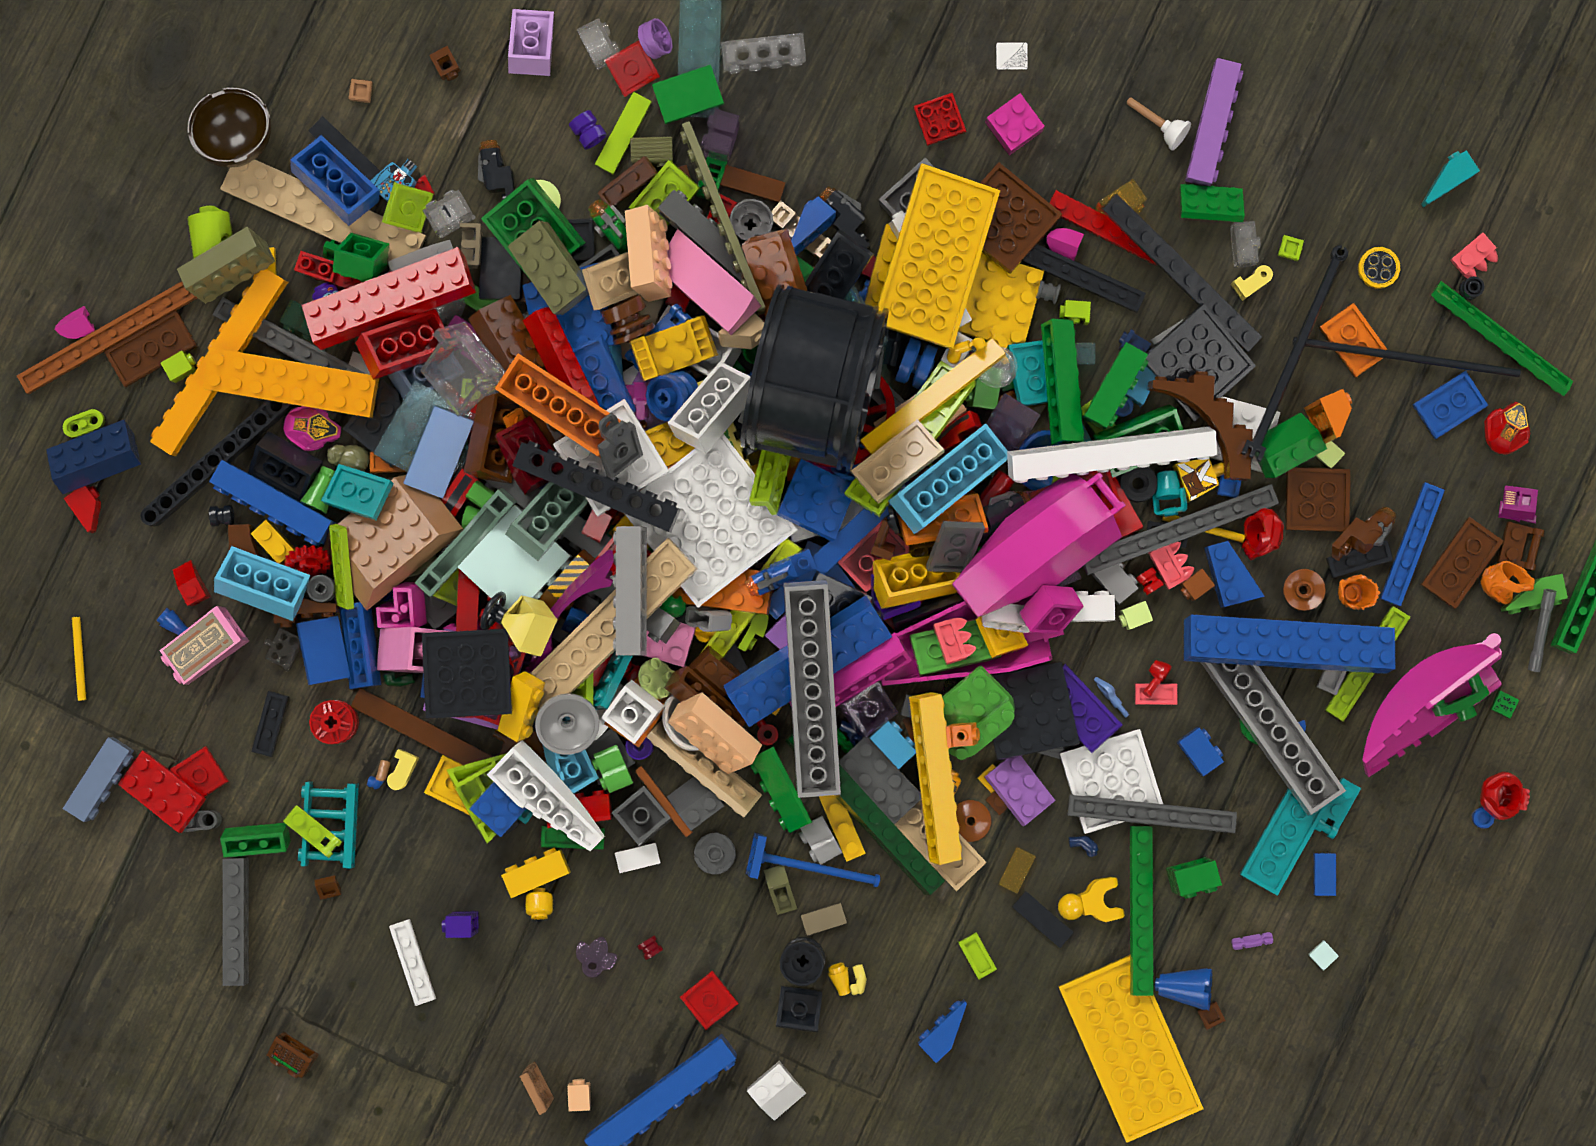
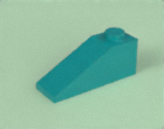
M1467 150L1461 154L1457 151L1448 157L1449 161L1443 166L1422 201V207L1427 206L1480 171Z

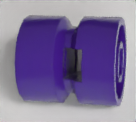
M591 110L581 113L569 123L573 133L580 136L579 141L585 150L594 147L607 136L602 126L596 125L597 119Z
M646 737L639 748L628 740L626 741L625 748L630 757L641 760L652 754L654 745Z

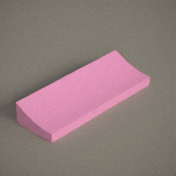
M679 229L676 230L669 243V250H667L671 263L669 277L672 283L725 331L732 335L761 307L760 303L753 294Z

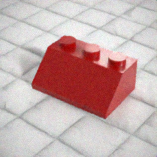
M605 790L592 791V796L584 797V793L574 794L595 822L611 820L613 818L610 793L605 794ZM547 822V828H553L550 826L551 824Z

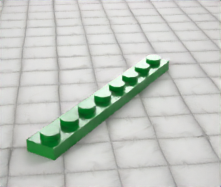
M1440 281L1431 294L1436 302L1443 304L1451 310L1453 315L1464 320L1470 328L1480 332L1486 340L1497 345L1503 353L1514 358L1520 366L1526 367L1536 378L1547 383L1553 391L1564 396L1570 390L1573 383L1570 378L1444 282Z
M1130 826V995L1153 996L1152 827Z

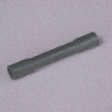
M1544 589L1534 646L1528 665V670L1533 672L1541 671L1550 616L1557 592L1552 589Z

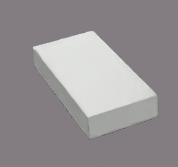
M656 843L615 852L619 873L661 863Z

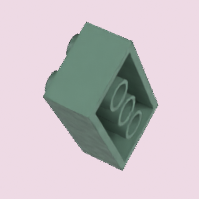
M561 469L556 475H560L563 472V469ZM549 482L511 523L505 535L539 561L583 512L589 502L585 496Z

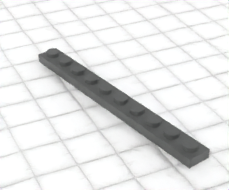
M1271 484L1117 541L1084 565L1086 574H1093L1256 513L1262 508L1275 506L1279 502Z

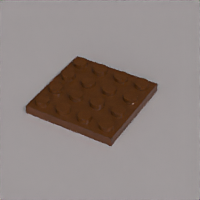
M998 163L980 182V184L1000 190L982 252L1011 274L1061 218L1062 213L1001 163Z

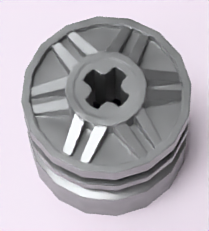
M746 199L739 202L732 209L730 221L740 246L748 238L771 232L773 214L762 201ZM749 223L752 224V231L748 230L747 225Z

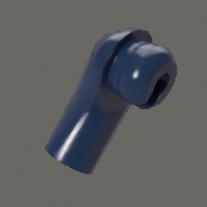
M1088 836L1069 837L1070 847H1082L1089 857L1097 855L1098 846Z

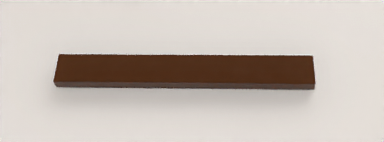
M362 688L359 689L351 704V707L463 765L494 757Z

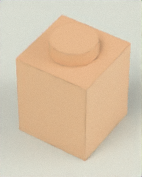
M574 1079L572 1083L568 1084L569 1111H587L591 1109L590 1082H585V1079Z

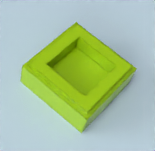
M1284 235L1278 256L1298 261L1304 240Z

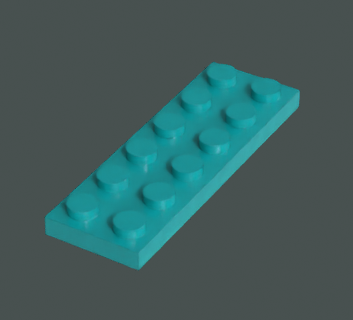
M1288 788L1240 875L1278 896L1329 803L1312 815H1307Z

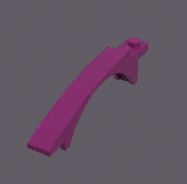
M612 550L606 551L596 559L564 591L550 609L557 619L563 610L578 597L596 589L611 587L613 579H610L612 575L610 568L614 562ZM552 633L542 656L531 654L529 658L530 663L528 667L525 666L522 672L531 673L554 650L551 639Z

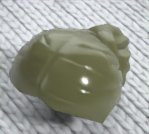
M334 445L327 450L330 464L335 466L341 464L363 472L368 467L369 455L361 446Z

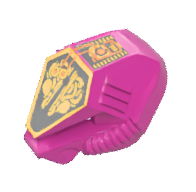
M301 406L288 413L283 429L286 437L303 451H314L323 447L326 442H334L340 438L342 427L328 417L327 411Z

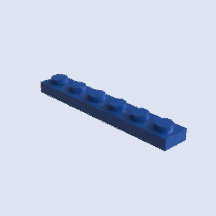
M1426 482L1423 483L1380 596L1381 600L1401 606L1445 491L1444 489Z

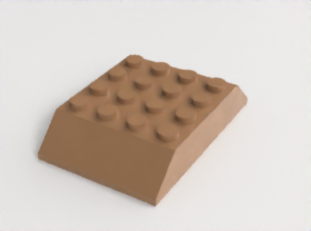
M406 475L394 477L391 480L394 483L376 521L350 513L338 523V525L347 527L352 590L366 610L370 609L392 591L393 587L409 577L464 530L439 497L403 484ZM329 531L323 551H328L331 564L333 565Z

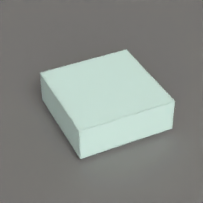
M1324 940L1308 954L1323 971L1339 957Z

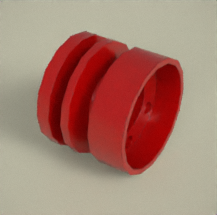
M329 700L320 703L314 708L310 715L309 724L311 732L316 739L322 743L339 744L347 742L355 735L358 730L359 719L355 709L347 702ZM332 716L333 720H337V724H334L333 728L331 724H328V720H332Z

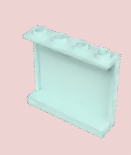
M514 505L458 566L490 598L500 591L506 594L504 607L507 609L521 595L539 599L543 594L541 590L546 585L549 587L557 579L555 575L560 570L564 571L571 563L570 559L573 557L555 542L541 559L537 561L506 536L505 533L511 523L523 511L518 505Z

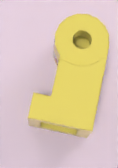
M1261 265L1246 280H1243L1240 276L1230 285L1243 301L1266 285L1272 279L1273 272L1270 267Z
M402 749L397 750L394 757L399 759L394 772L387 779L388 786L393 790L403 789L407 785L419 757Z

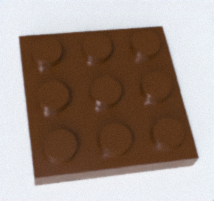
M1294 467L1286 472L1285 530L1344 532L1347 529L1350 513V469Z

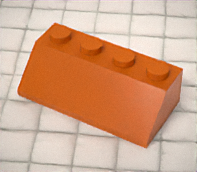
M1344 389L1322 397L1304 408L1309 421L1319 430L1325 444L1341 436L1352 409L1351 397L1347 392H1344Z

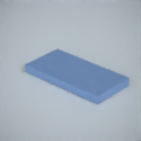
M434 405L403 484L443 499L474 421Z

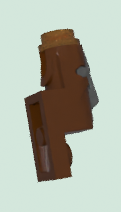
M1388 507L1378 509L1365 522L1356 517L1332 544V558L1339 561L1344 555H1348L1352 548L1365 554L1373 546H1381L1391 531L1392 525L1395 523L1396 514Z

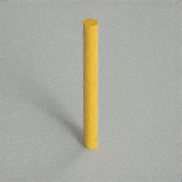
M1176 515L1163 516L1162 520L1171 522L1182 517ZM1218 527L1205 531L1206 533L1243 543L1245 538L1243 534Z
M73 617L72 628L78 701L86 700L81 620L80 617Z

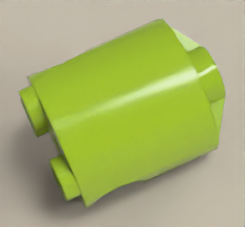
M216 206L200 207L199 213L187 218L193 259L233 235L229 212L223 211Z

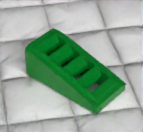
M707 157L706 163L710 172L718 174V178L713 177V180L716 182L715 185L719 191L727 162ZM714 164L720 166L721 169L716 170L710 168L709 165ZM700 180L698 182L700 190L695 194V196L706 199L702 191V187L704 186L702 180Z

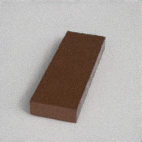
M643 156L601 189L598 195L610 207L612 205L617 206L658 172L647 156Z
M726 165L720 186L779 203L786 182Z

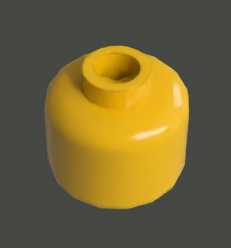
M534 888L533 892L526 895V914L531 916V919H547L548 915L553 912V896L545 892V888Z

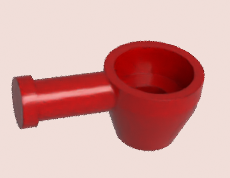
M1156 660L1149 669L1154 678L1142 693L1151 698L1152 693L1166 678L1172 666Z
M764 719L758 721V740L764 745L774 744L778 739L777 729L773 725L766 724ZM765 731H771L772 736L770 738H765Z

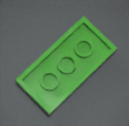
M976 620L966 622L965 626L958 630L971 633V637L963 645H973L976 647V650L967 659L946 665L934 629L909 636L920 676L999 659L1001 656L991 657Z

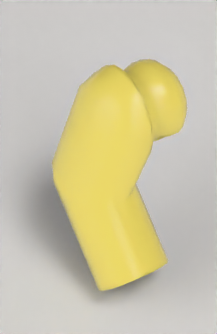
M863 964L853 966L856 984L850 985L852 995L864 993L867 979Z

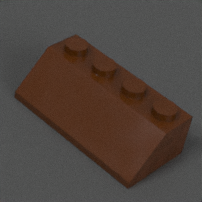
M499 391L479 393L464 473L479 479L512 483L513 476L495 435L507 428L503 417L520 407Z

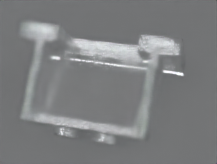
M465 322L439 328L434 332L433 336L438 340L439 344L420 371L445 400L446 404L459 417L467 414L485 396L498 393L499 391L495 387L506 371Z

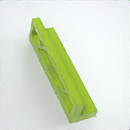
M761 450L749 500L752 506H766L771 515H777L791 456Z

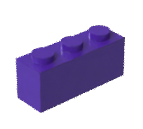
M479 911L452 912L446 916L445 920H442V933H446V938H470L479 932Z

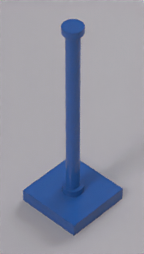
M754 833L745 873L751 878L758 879L761 863L769 862L873 884V887H878L880 875L878 874L872 876L767 854L764 851L767 837L763 834Z

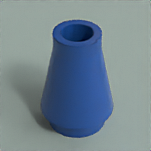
M168 608L156 620L160 623L159 626L178 636L188 629L174 610L171 611Z

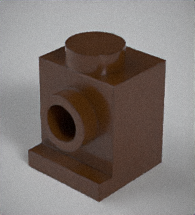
M448 46L429 55L442 80L447 79V81H451L459 76L458 72L461 70ZM445 64L451 65V67H449L446 70L443 68Z

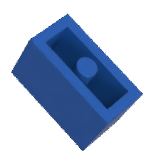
M1196 727L1179 739L1177 744L1200 776H1205L1224 762L1221 758L1223 753L1217 746H1212L1209 741L1211 737L1205 729L1201 730L1200 727Z

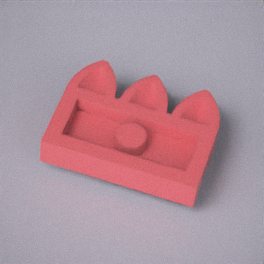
M1481 233L1450 261L1468 279L1473 276L1477 277L1474 267L1480 271H1487V263L1484 258L1497 263L1498 255L1495 245L1484 233Z
M1176 542L1148 553L1167 589H1171L1187 580L1194 571V567L1191 566L1181 567L1186 562L1188 555H1174L1179 550L1181 542Z
M952 618L933 625L946 665L965 660L976 650V647L973 645H963V643L969 640L971 633L958 631L965 626L967 622L965 619Z

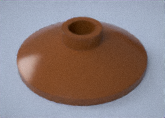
M1296 570L1285 580L1283 587L1284 597L1289 605L1297 610L1307 611L1314 609L1324 599V581L1319 574L1312 570ZM1301 586L1306 588L1305 594L1300 593L1299 589Z
M965 800L957 804L958 833L967 842L982 839L988 833L991 826V816L988 809L982 803L975 800ZM969 817L974 818L975 822L973 825L967 824Z

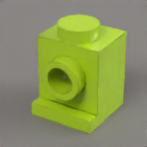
M1066 300L1064 306L1060 305L1059 318L1073 320V324H1080V321H1083V325H1088L1091 302Z

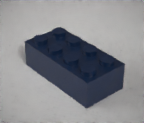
M125 420L46 449L52 481L62 494L141 465L135 435Z

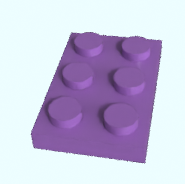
M1021 756L1005 759L984 776L1022 826L1028 824L1055 801Z

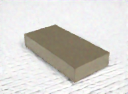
M841 903L801 915L807 936L847 923Z

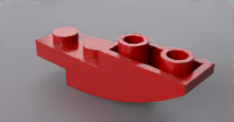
M300 251L294 271L323 282H329V284H334L343 289L362 283L358 279L343 277L338 273H334V261Z

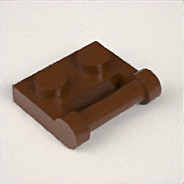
M1507 522L1503 536L1504 542L1501 544L1497 562L1509 561L1525 570L1535 571V560L1541 537H1544L1545 530ZM1527 534H1530L1533 537L1527 562H1523L1521 558Z

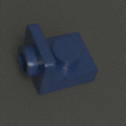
M1132 329L1128 333H1123L1118 341L1121 344L1118 348L1119 350L1127 342L1146 353L1151 343L1136 335Z

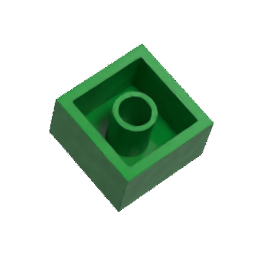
M350 232L334 251L333 272L343 277L358 279L361 282L378 277L388 264L389 243Z

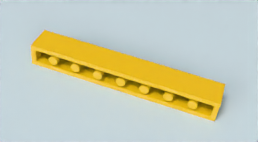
M932 692L909 697L929 862L942 865L962 860V846L959 842L958 833L959 824L956 817L957 805L954 801V783L951 776L952 764L949 760V748L947 747V723L943 711L944 700L941 694Z

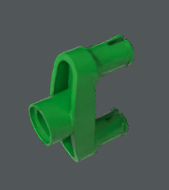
M1479 673L1468 680L1472 688L1471 693L1451 702H1445L1444 699L1432 708L1434 715L1444 716L1456 713L1460 722L1476 716L1477 713L1473 705L1490 694L1487 685L1483 684Z

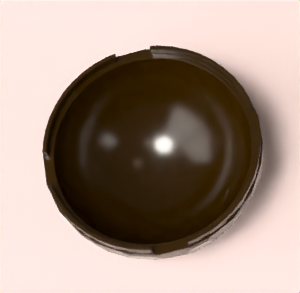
M223 88V91L212 95L208 94L197 103L190 114L187 130L193 149L204 160L220 167H240L259 157L265 150L271 135V118L263 101L254 93L241 88Z

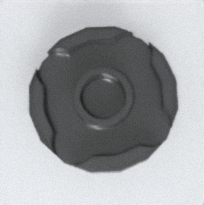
M709 833L701 837L694 850V857L698 867L709 874H721L727 871L734 863L736 856L735 846L731 839L721 833Z

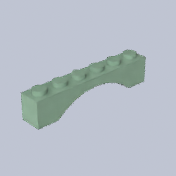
M498 489L456 539L418 578L415 584L428 596H433L458 569L463 560L518 501L505 489Z

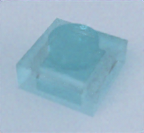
M1075 343L1077 365H1094L1095 343Z

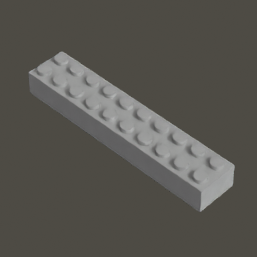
M826 580L783 583L798 798L841 795L828 583Z
M1201 662L1307 815H1312L1346 791L1259 666Z

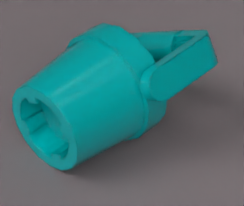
M1177 471L1157 473V489L1152 496L1154 513L1159 516L1168 517L1186 511V490L1180 486ZM1181 499V507L1166 508L1160 511L1159 500Z

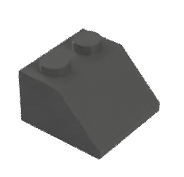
M692 777L667 796L690 831L725 806L715 793L709 788L704 787L695 777Z

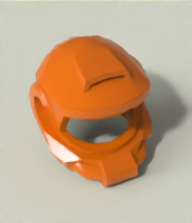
M1503 561L1487 567L1482 574L1480 582L1483 591L1497 602L1507 605L1513 599V592L1532 591L1535 579L1522 567L1509 561ZM1511 576H1515L1520 584L1512 582L1510 580Z

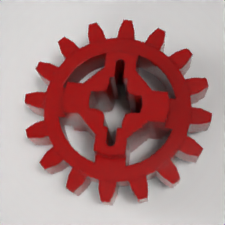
M304 545L302 548L296 547L295 552L289 551V555L285 556V566L309 574L310 579L320 575V573L326 574V569H330V555H328L327 550L323 551V547L316 549L315 545H312L310 548Z

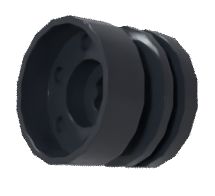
M797 937L791 940L785 946L780 959V970L784 978L798 986H807L814 983L822 974L825 964V952L815 939ZM802 955H805V958L809 960L805 964H801V960L798 959Z

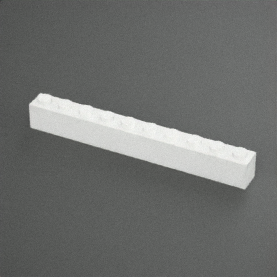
M1201 427L1007 451L1008 476L1017 483H1024L1032 478H1036V480H1046L1048 476L1064 478L1072 473L1087 475L1089 471L1096 470L1103 473L1108 472L1112 468L1127 470L1129 466L1136 465L1137 467H1149L1152 463L1167 465L1170 464V461L1176 460L1177 462H1189L1191 458L1207 460L1210 459V456L1217 455L1216 431L1211 427Z

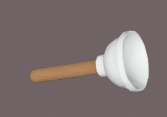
M1133 98L1127 100L1128 106L1161 128V131L1164 132V140L1172 151L1181 144L1190 130L1191 122L1165 121Z

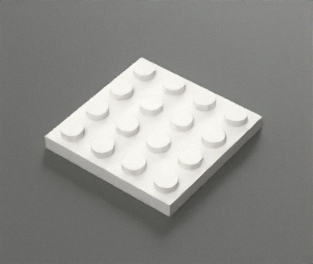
M625 399L606 410L616 415L621 421L623 420L626 423L630 421L635 425L643 452L640 458L615 476L619 478L618 483L625 485L626 482L638 486L637 491H640L670 472ZM565 436L553 444L562 459L567 461V458L570 457L580 462L578 466L586 469L587 465L598 469L599 475L606 477L601 458L569 437ZM580 471L573 475L576 483H580L583 480V474ZM601 480L593 482L592 487L594 491L597 492L602 489L603 484ZM615 488L612 491L613 499L618 500L622 497V490L620 488ZM586 497L597 516L611 509Z
M1140 729L1109 738L1093 753L1085 746L1060 753L1072 795L1163 804ZM1079 817L1084 834L1124 822Z

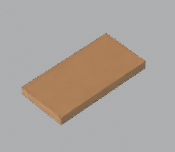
M533 1062L526 1067L520 1078L539 1115L547 1111L554 1097L540 1069Z

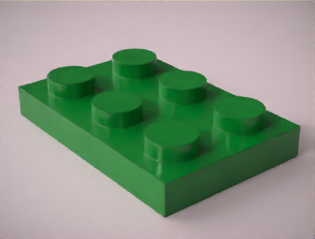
M1181 184V218L1243 222L1245 217L1243 189Z

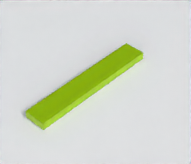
M1391 606L1378 627L1395 628L1396 641L1410 616L1395 606ZM1349 671L1337 695L1333 696L1325 711L1344 722L1374 673Z

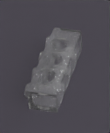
M803 33L721 42L724 71H728V73H738L741 69L748 68L749 71L761 70V67L766 66L776 69L784 64L800 66L802 62H806ZM781 48H787L790 53L782 56L778 51ZM761 50H766L769 52V56L761 58L758 56V53ZM742 52L749 55L748 59L744 61L738 59L737 56Z

